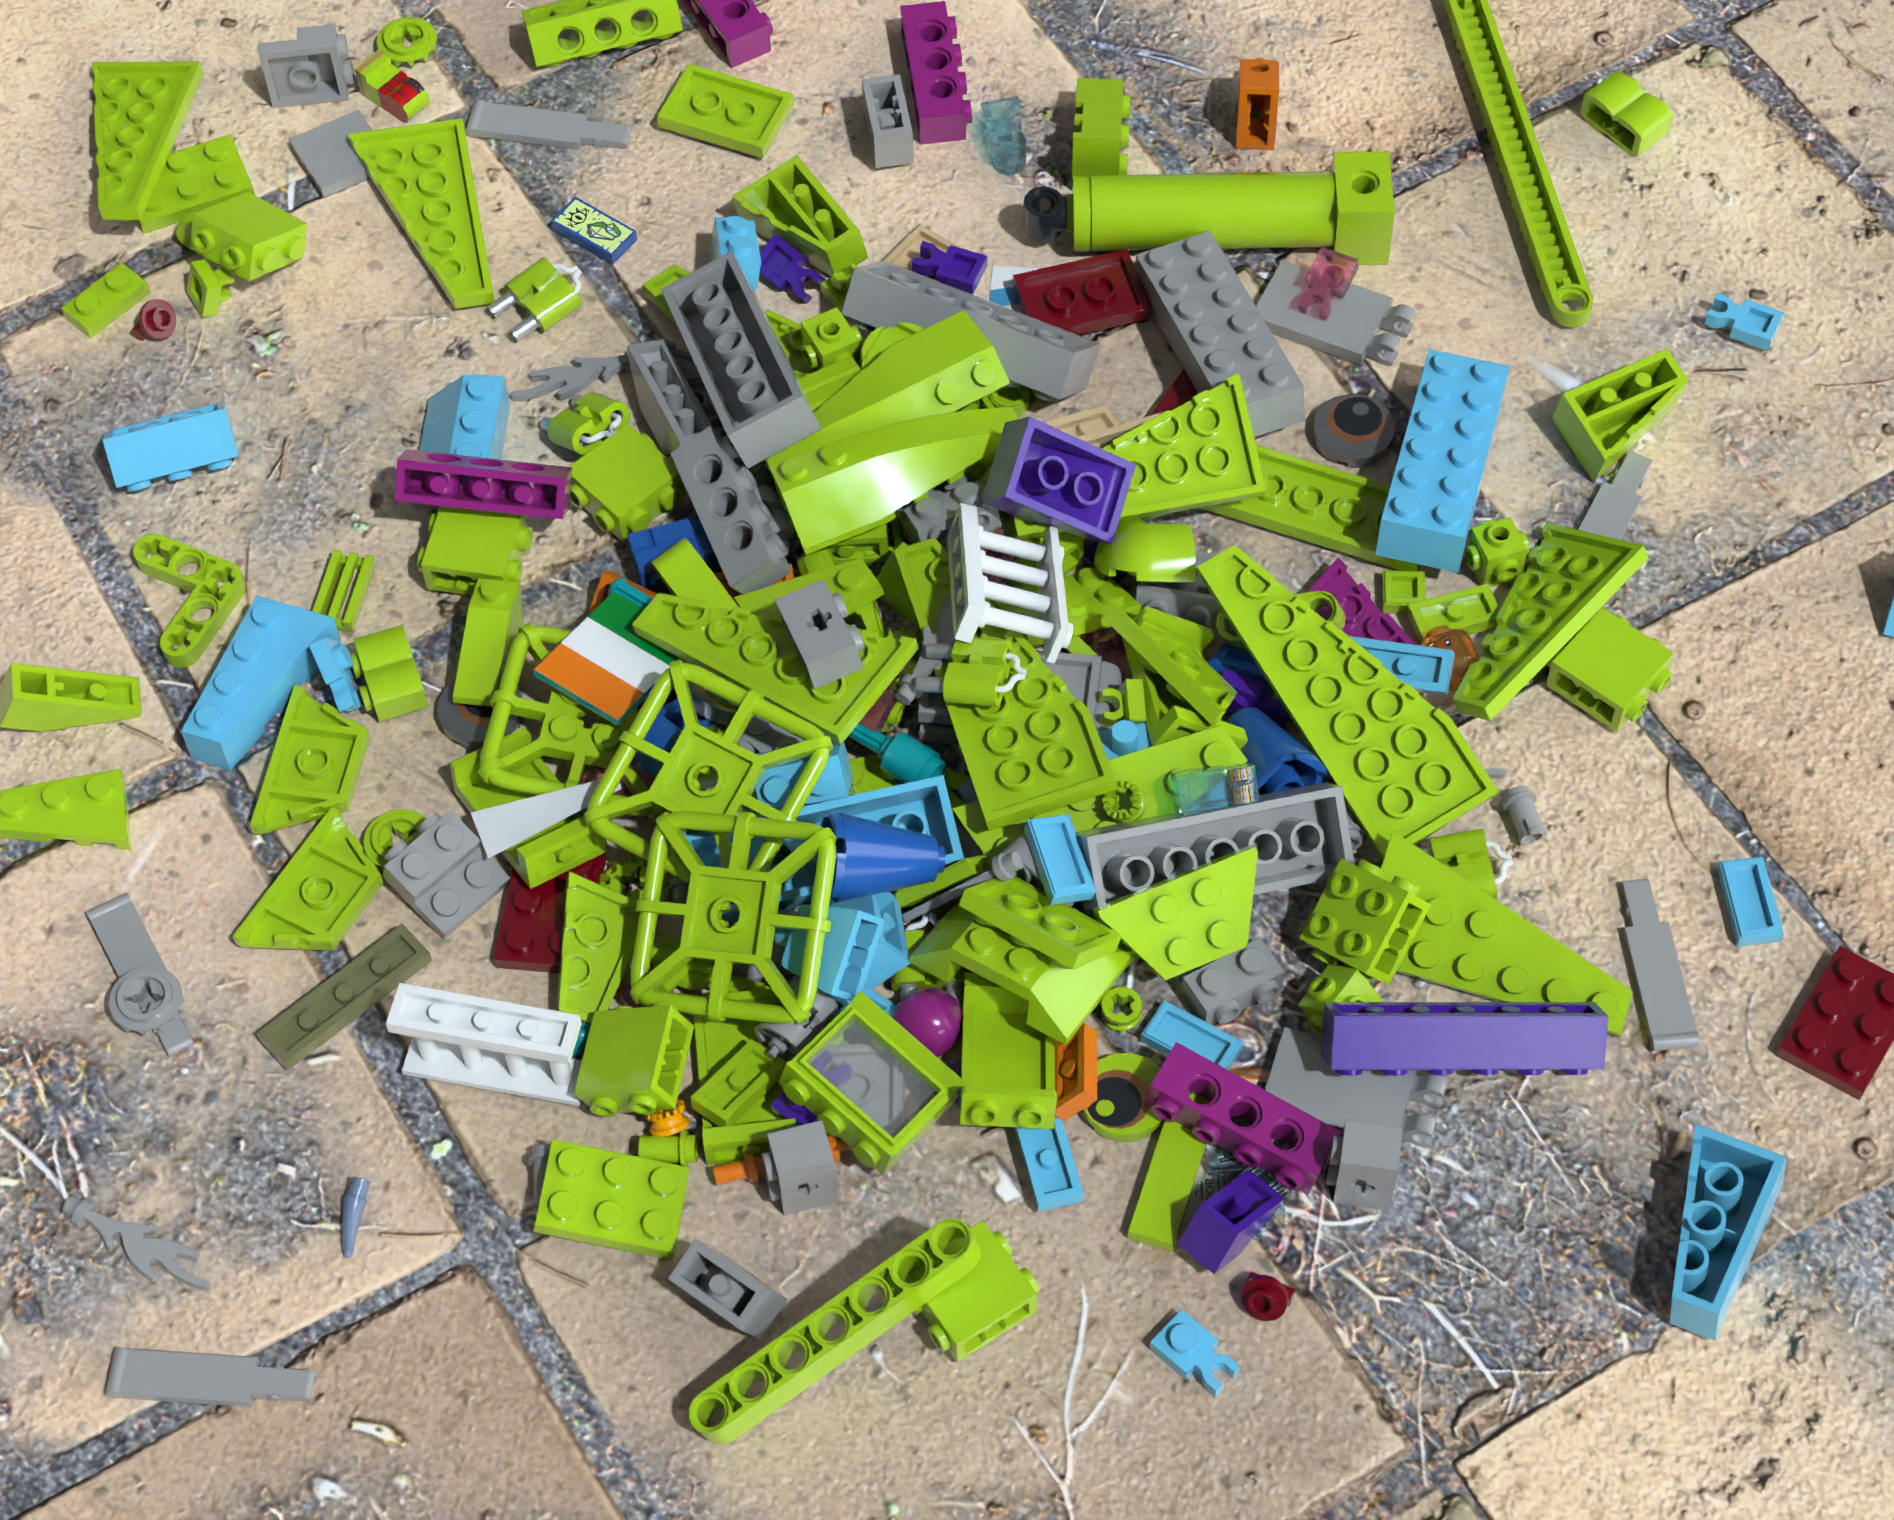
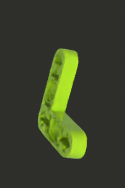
M160 534L145 535L133 547V555L140 571L150 577L191 592L160 638V647L167 663L177 668L189 667L200 659L243 597L246 583L240 568L232 562ZM161 551L162 557L155 554ZM148 554L152 555L149 559L146 557ZM194 562L201 565L199 570L192 575L186 576L178 573L180 568L187 563ZM229 579H232V584L227 583ZM218 583H224L219 589ZM201 608L214 610L213 615L205 621H195L192 619L193 614ZM187 641L189 646L187 648L182 647ZM175 645L180 646L176 651H174L173 647Z

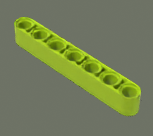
M951 1218L938 1222L699 1393L692 1400L689 1407L691 1425L712 1443L721 1445L736 1440L973 1270L981 1258V1246L978 1239L961 1220ZM956 1238L965 1239V1245L960 1252L954 1255L946 1254V1247L952 1240ZM917 1266L926 1267L925 1274L920 1281L906 1283V1277L912 1268ZM878 1294L886 1295L885 1303L879 1310L867 1312V1304L872 1297ZM846 1323V1329L840 1338L834 1341L827 1340V1333L833 1325ZM798 1351H805L804 1362L798 1368L788 1370L787 1363L789 1358ZM765 1379L763 1392L755 1398H748L750 1385L757 1380ZM718 1408H725V1416L721 1423L714 1427H708L710 1414Z

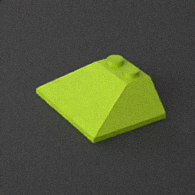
M961 895L913 952L909 961L911 964L947 983L963 966L1028 1000L1026 1024L1066 1045L1133 960L1136 953L1132 952L1122 942H1119L1117 950L1111 954L1073 970L1063 969L1052 964L1048 960L1049 956L1035 948H1027L1016 944L1011 940V935L1005 931L977 922L973 918V913L959 906L962 898Z

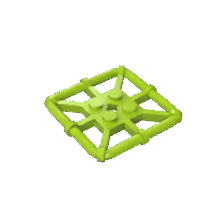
M528 623L518 629V634L514 638L509 650L499 689L492 694L490 705L493 710L480 753V769L478 773L485 783H492L505 789L533 795H541L580 785L585 764L607 769L621 744L618 741L623 730H629L637 716L639 706L644 704L647 697L618 726L554 687L552 688L548 704L517 697L515 693L527 650L539 665L550 654L542 643L558 646L572 632L550 626H532ZM510 714L543 721L539 739L502 758H498ZM592 715L600 720L601 724L594 723L592 729L583 727L584 723L580 718ZM544 755L573 761L566 784L514 773L513 771ZM629 765L621 780L631 794L636 795L649 791L633 767ZM613 794L608 803L627 797ZM654 805L626 815L655 818L663 813V808Z
M681 660L669 663L670 668L666 669L657 679L629 730H623L618 739L621 744L591 795L588 811L584 813L586 825L592 826L593 830L601 837L648 861L650 842L611 822L613 818L657 805L670 813L695 811L736 816L745 807L767 819L796 821L827 765L829 752L833 749L830 736H825L813 724L764 700V694L757 690L751 689L747 691L700 666L683 663ZM689 681L739 706L723 736L699 725L689 689ZM675 687L685 727L671 752L668 753L645 741L644 738L672 689ZM755 715L805 740L762 755H757L737 744L751 718ZM636 752L642 753L663 764L649 791L608 803ZM811 756L781 811L751 796L765 770ZM711 769L717 771L715 774V779L718 781L716 786L708 788L706 791H700L701 784L697 780L700 773L708 775ZM682 829V833L684 836L686 835L689 829ZM706 831L716 838L723 868H729L732 849L730 833ZM766 837L748 870L767 872L785 839ZM669 842L664 874L668 872L689 883L691 872L683 860L676 856V850Z
M677 811L670 814L663 812L656 818L657 825L651 837L642 899H637L635 911L640 912L630 972V996L636 1004L642 1003L647 1007H651L654 1003L658 1002L668 1003L675 1006L679 1012L707 1015L711 1021L724 1022L727 1018L774 1024H790L795 1022L802 1024L811 1017L810 1010L813 1007L817 993L825 933H830L832 922L827 920L836 863L835 842L837 837L828 827L823 828L808 822L757 818L752 812H740L738 816L695 811ZM682 829L733 833L729 868L705 866L683 835ZM754 836L805 841L770 872L747 870L751 839ZM669 842L691 872L686 904L660 901ZM818 854L809 917L778 914L782 883ZM735 903L740 916L739 920L729 928V923L722 920L723 911H730L732 904ZM658 915L684 917L680 947L649 973ZM775 927L807 931L797 996L771 960ZM692 959L715 961L709 997L658 991L662 984ZM733 963L757 966L784 1006L730 1000L728 992Z

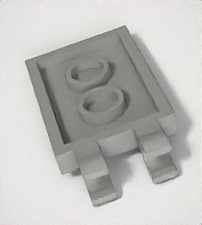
M1284 260L1281 261L1256 305L1272 334L1360 365L1365 357H1369L1383 365L1392 366L1398 355V351L1395 350L1400 341L1398 336L1408 337L1414 324L1410 321L1415 313L1414 308L1405 304L1392 307V297ZM1381 328L1389 330L1392 333H1394H1383L1378 335Z
M1284 1027L1265 1087L1267 1092L1341 1131L1340 1136H1343L1345 1120L1403 1128L1401 1140L1420 1147L1430 1148L1436 1118L1426 1114L1405 1115L1409 1099L1422 1102L1431 1107L1441 1108L1446 1090V1077L1433 1074L1416 1075L1417 1070H1408L1407 1074L1400 1076L1387 1075L1380 1072V1070H1362V1074L1355 1076L1341 1075L1331 1070L1321 1056L1322 1037Z

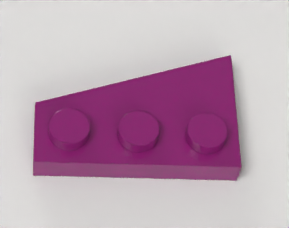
M1339 557L1308 590V592L1326 591L1335 597L1344 610L1346 620L1342 631L1348 636L1416 645L1389 614L1383 613L1370 599L1371 593L1362 583L1358 585L1347 573L1348 567ZM1322 607L1316 613L1327 621L1332 615L1333 608Z

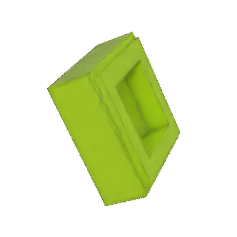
M1382 570L1383 613L1406 614L1408 604L1426 600L1425 571Z

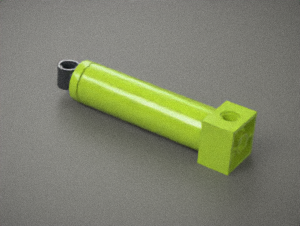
M1389 151L1333 152L1331 171L1090 175V178L1089 176H1073L1072 194L1062 196L1051 187L1041 186L1028 191L1023 201L1025 234L1030 239L1042 243L1057 239L1062 232L1073 234V252H1089V250L1091 252L1121 251L1128 249V251H1147L1211 231L1221 249L1331 247L1333 266L1388 265L1395 214Z

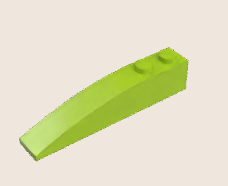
M961 310L886 348L878 358L865 369L858 372L851 378L850 382L836 394L830 396L814 412L822 428L821 430L772 455L765 460V463L770 471L769 467L852 435L893 423L954 412L1010 384V381L992 343L967 312Z
M1013 407L972 409L929 415L852 435L800 456L790 458L769 468L785 513L805 555L885 525L896 518L895 511L909 502L916 505L919 501L929 498L928 491L944 481H947L950 485L964 477L963 472L975 462L980 464L989 462L995 458L1005 422L1019 418Z

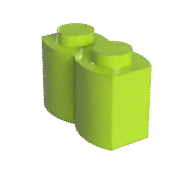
M1615 71L1585 93L1580 110L1581 115L1592 127L1608 134L1616 145L1628 154L1636 157L1669 133L1673 113L1663 100L1644 93L1636 79L1619 71Z
M403 624L353 639L357 652L350 654L353 660L352 667L356 679L365 677L367 685L359 687L366 712L375 709L378 721L381 722L429 707Z

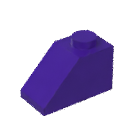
M1248 1169L1199 1206L1178 1245L1187 1251L1196 1262L1215 1274L1239 1256L1281 1206L1285 1198Z

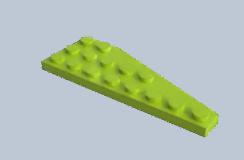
M934 537L894 550L923 638V628L925 626L930 627L932 634L937 633L941 609L951 592L948 552ZM987 624L983 628L978 627L974 637L1011 640L1013 654L1018 656L1020 667L1027 669L1025 680L1016 681L1013 688L1004 692L999 706L945 702L988 831L1117 790L1114 775L1087 706L1073 696L1067 689L1066 683L1057 673L1054 674L1041 660L1040 654L1021 633ZM1013 661L1008 679L1003 680L1004 685L1008 683L1013 675L1018 674L1013 668ZM948 663L935 670L936 677L944 678Z
M1236 545L1227 548L1197 566V573L1307 744L1326 767L1329 778L1334 785L1342 786L1345 803L1362 826L1382 860H1384L1392 830L1416 845L1499 793L1451 717L1441 709L1433 707L1419 695L1416 689L1407 682H1402L1387 670L1381 661L1331 621L1327 622L1310 608L1311 605L1301 597H1296L1277 582L1271 573Z

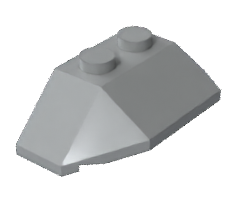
M666 338L627 345L639 408L665 456H671V452L709 426L723 435H727L690 352L677 349L676 344Z

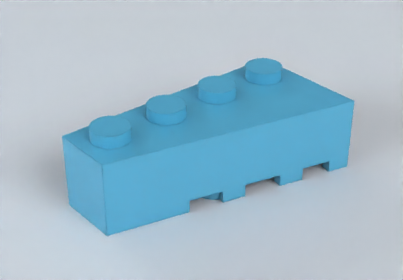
M256 595L181 730L191 759L231 771L266 732L265 725L278 712L282 714L287 709L294 685L302 686L304 682L309 684L319 673L318 665L309 645L323 638L337 639L338 643H341L334 618Z
M1695 1124L1673 1284L1670 1324L1716 1341L1782 1188L1786 1165L1785 1156Z

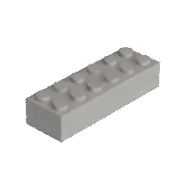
M1211 231L1136 254L1137 274L1150 304L1151 312L1198 394L1205 390H1211L1239 372L1254 437L1305 421L1304 385Z
M733 251L661 288L726 434L747 469L822 429L752 284Z
M887 261L854 268L842 315L854 319L853 324L855 326L874 331L881 326H884L883 329H886L888 327H896L898 322H908L926 328L961 310H965L994 346L1010 381V384L1007 386L1020 388L1021 385L1034 389L1036 397L1050 402H1057L1058 399L1070 397L1073 394L1086 390L1101 345L1100 343Z
M1318 783L1254 796V802L1234 804L1233 801L1076 832L1096 889L1093 899L1082 901L1084 914L1105 926L1107 925L1094 915V908L1249 845L1255 846L1258 852L1253 895L1328 880V877L1335 870L1341 858L1354 864L1343 788L1340 785Z

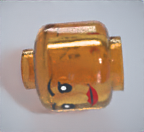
M1447 625L1438 626L1426 634V640L1420 646L1454 651L1455 657L1448 692H1455L1469 666L1479 661L1480 657L1468 632L1460 628H1449Z

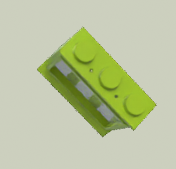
M861 990L839 1015L791 1061L786 1063L779 1080V1084L792 1102L800 1106L804 1105L818 1118V1121L823 1120L827 1133L835 1137L839 1136L853 1149L854 1155L863 1165L870 1168L874 1167L881 1175H884L955 1102L965 1082Z

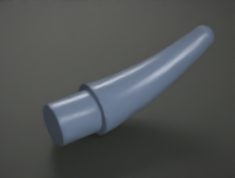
M352 1177L348 1194H345L343 1204L342 1245L343 1255L348 1259L353 1256L357 1231L368 1201L366 1196L371 1181L358 1177Z

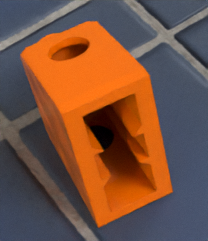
M1262 58L1240 60L1236 149L1274 150L1279 98V62L1276 60H1264ZM1259 109L1263 111L1264 118L1259 121L1251 120V110Z

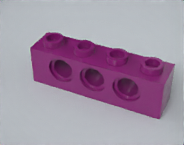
M681 0L731 68L771 51L770 34L773 33V27L767 14L764 12L760 13L755 7L754 0Z
M945 1L900 6L901 34L920 145L966 140V124L972 123V108L970 100H963L962 96L967 95V81L965 71L958 72L957 68L962 67L960 43L953 44L952 39H957L955 16H948Z
M405 449L397 459L395 501L563 519L570 506L572 467Z
M1177 1042L1150 1085L1144 1103L1160 1119L1167 1122H1177L1191 1129L1194 1136L1200 1141L1209 1145L1217 1144L1233 1153L1235 1158L1242 1164L1252 1168H1262V1170L1274 1174L1276 1180L1282 1186L1290 1190H1301L1308 1195L1331 1155L1333 1136L1340 1137L1341 1131ZM1199 1094L1205 1097L1209 1103L1197 1104L1191 1100L1189 1095ZM1230 1117H1242L1250 1126H1237L1231 1121ZM1272 1140H1284L1290 1145L1291 1149H1279L1273 1144Z

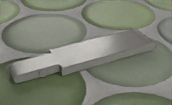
M476 100L473 104L465 133L472 138L482 137L580 149L581 144L625 149L627 148L632 128L628 125L606 123L605 121H589L587 114Z
M1629 451L1620 469L1616 470L1615 479L1612 484L1602 483L1578 530L1622 540L1641 504L1642 496L1636 493L1639 488H1642L1645 481L1644 478L1653 459Z
M1649 879L1621 881V890L1625 902V915L1629 918L1630 927L1624 928L1623 935L1651 1050L1654 1052L1698 1047L1699 1037L1669 923H1660L1658 905L1654 901Z
M127 892L86 911L119 978L130 970L142 966H158L166 969ZM148 987V994H145L144 1000L136 1003H139L143 1013H146L150 1003L158 1001L154 999ZM178 1011V1018H172L165 1024L164 1031L157 1028L153 1029L155 1035L158 1034L169 1057L194 1045L183 1023L184 1018L180 1011Z
M117 1347L114 1349L105 1396L113 1399L123 1398L251 1407L253 1398L268 1399L272 1402L279 1400L308 1402L311 1400L315 1372L312 1370L287 1369L282 1366L259 1367L260 1361L258 1357Z

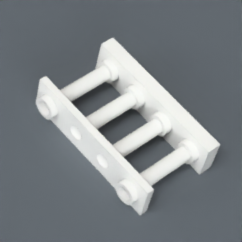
M960 503L947 535L954 639L971 643L977 628H983L987 624L1043 638L1046 662L1054 664L1061 648L1066 649L1069 646L1073 634V624L1068 622L1062 570L1064 547L1059 544L1058 528L1049 526L1041 545L983 531V526L978 525L977 507ZM980 547L1035 561L1036 568L986 556L985 551L981 550ZM983 573L1038 586L1039 594L990 582ZM985 598L1041 612L1042 620L992 608L990 603L985 601Z
M399 983L386 1026L388 1032L413 1036L402 1068L403 1075L580 1107L582 1100L575 1096L574 1092L582 1060L571 1059L582 1025L580 1015Z

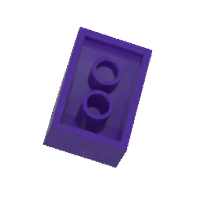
M1029 416L1005 422L981 502L1021 519L1048 527H1057L1058 530L1110 544L1117 530L1136 464Z

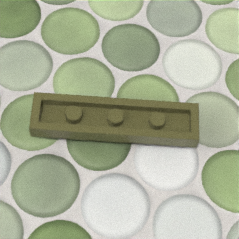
M403 924L399 925L258 1031L260 1041L287 1070L291 1069L395 990L399 983H404L432 962L430 952Z

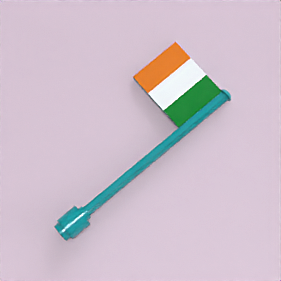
M623 577L617 578L611 583L608 591L609 596L534 669V676L617 726L649 695L657 679L666 669L670 668L669 663L681 660L678 656L635 633L632 623L653 598L627 584L626 578ZM860 721L849 734L850 738L878 754V758L882 760L880 765L882 771L904 784L941 776L945 772L946 762L940 759L938 752L904 732L899 733L896 737H887Z

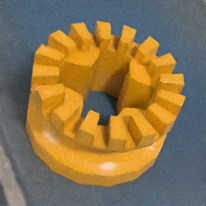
M681 1099L677 1100L675 1109L656 1110L652 1115H645L646 1120L652 1121V1125L649 1127L651 1136H670L689 1127L690 1121L688 1116L682 1114L686 1109L684 1101Z

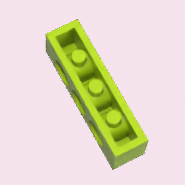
M561 0L521 10L536 67L543 65L554 67L562 64L567 59L579 56L590 58L600 54L603 50L615 47L621 49L630 48L639 41L651 38L666 39L675 32L683 31L677 0ZM637 11H648L643 18L632 19L633 14ZM604 19L611 20L607 27L595 28L599 21ZM574 29L572 35L565 38L558 37L562 30Z

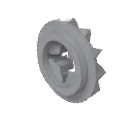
M142 966L130 970L118 979L111 990L109 997L111 1014L114 1020L126 1032L129 1030L138 1031L145 1036L147 1031L156 1028L164 1031L167 1022L172 1018H178V1009L181 1003L184 1002L181 985L170 971L158 966ZM149 987L154 999L158 1002L150 1003L147 1012L143 1013L140 1004L136 1002L144 1000L145 994H148Z

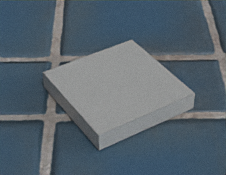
M359 109L289 139L293 152L323 198L370 178L366 168L349 144L347 136L350 133L372 130Z

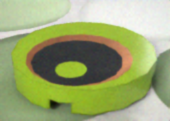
M1115 1053L1097 1060V1100L1087 1109L1081 1110L1085 1120L1087 1119L1089 1124L1094 1127V1131L1102 1137L1114 1141L1132 1142L1148 1137L1150 1132L1155 1131L1157 1127L1159 1129L1164 1124V1120L1157 1117L1151 1108L1144 1105L1150 1085L1161 1067L1149 1058L1134 1053Z

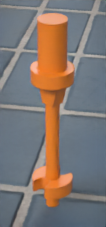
M829 1134L827 1138L834 1162L840 1161L839 1151L851 1149V1147L844 1141L836 1142L835 1136ZM753 1153L743 1155L744 1160L712 1167L716 1186L746 1178L749 1179V1183L758 1181V1176L765 1173L762 1157H753Z

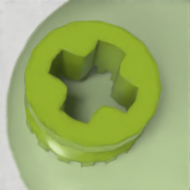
M1116 781L1117 790L1103 794L1104 810L1110 817L1121 823L1138 820L1146 810L1147 800L1145 793L1141 788L1129 781ZM1133 792L1130 800L1134 807L1130 808V811L1123 808L1117 812L1116 810L1120 806L1116 800L1117 796L1120 793L1128 796Z
M1115 987L1105 994L1101 1002V1017L1108 1029L1111 1028L1113 1032L1117 1030L1119 1033H1123V1031L1128 1033L1132 1028L1135 1029L1137 1024H1140L1142 1017V1000L1138 993L1131 988ZM1118 1002L1121 1006L1129 1003L1130 1015L1126 1016L1123 1012L1113 1014L1114 1004Z

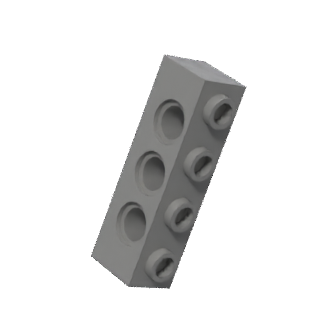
M709 426L670 453L731 588L745 594L771 586L792 572L785 558L788 555V550L784 542L773 532L770 526V522L773 520L772 515L766 505L758 499L754 491L757 488V482L751 472L743 467L739 454L727 435H723Z

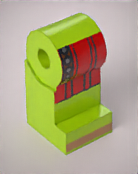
M380 49L355 68L361 95L401 122H408L430 104L429 95L424 87L417 80L408 77L407 74L391 63L390 56Z

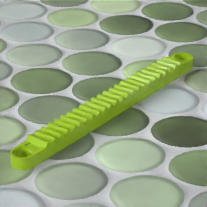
M1442 0L1449 18V29H1452V38L1456 40L1457 51H1460V61L1464 62V72L1468 73V84H1471L1472 96L1475 95L1476 107H1479V116L1483 118V128L1487 129V139L1491 141V151L1495 152L1496 164L1499 163V174L1503 175V186L1507 187L1508 199L1511 198V209L1515 210V220L1519 222L1520 234H1523V244L1527 246L1528 258L1531 257L1532 270H1536V281L1540 282V293L1544 294L1554 321L1566 327L1581 326L1588 321L1591 315L1593 296L1488 0ZM1573 300L1580 303L1582 308L1577 311H1570L1565 309L1561 303Z

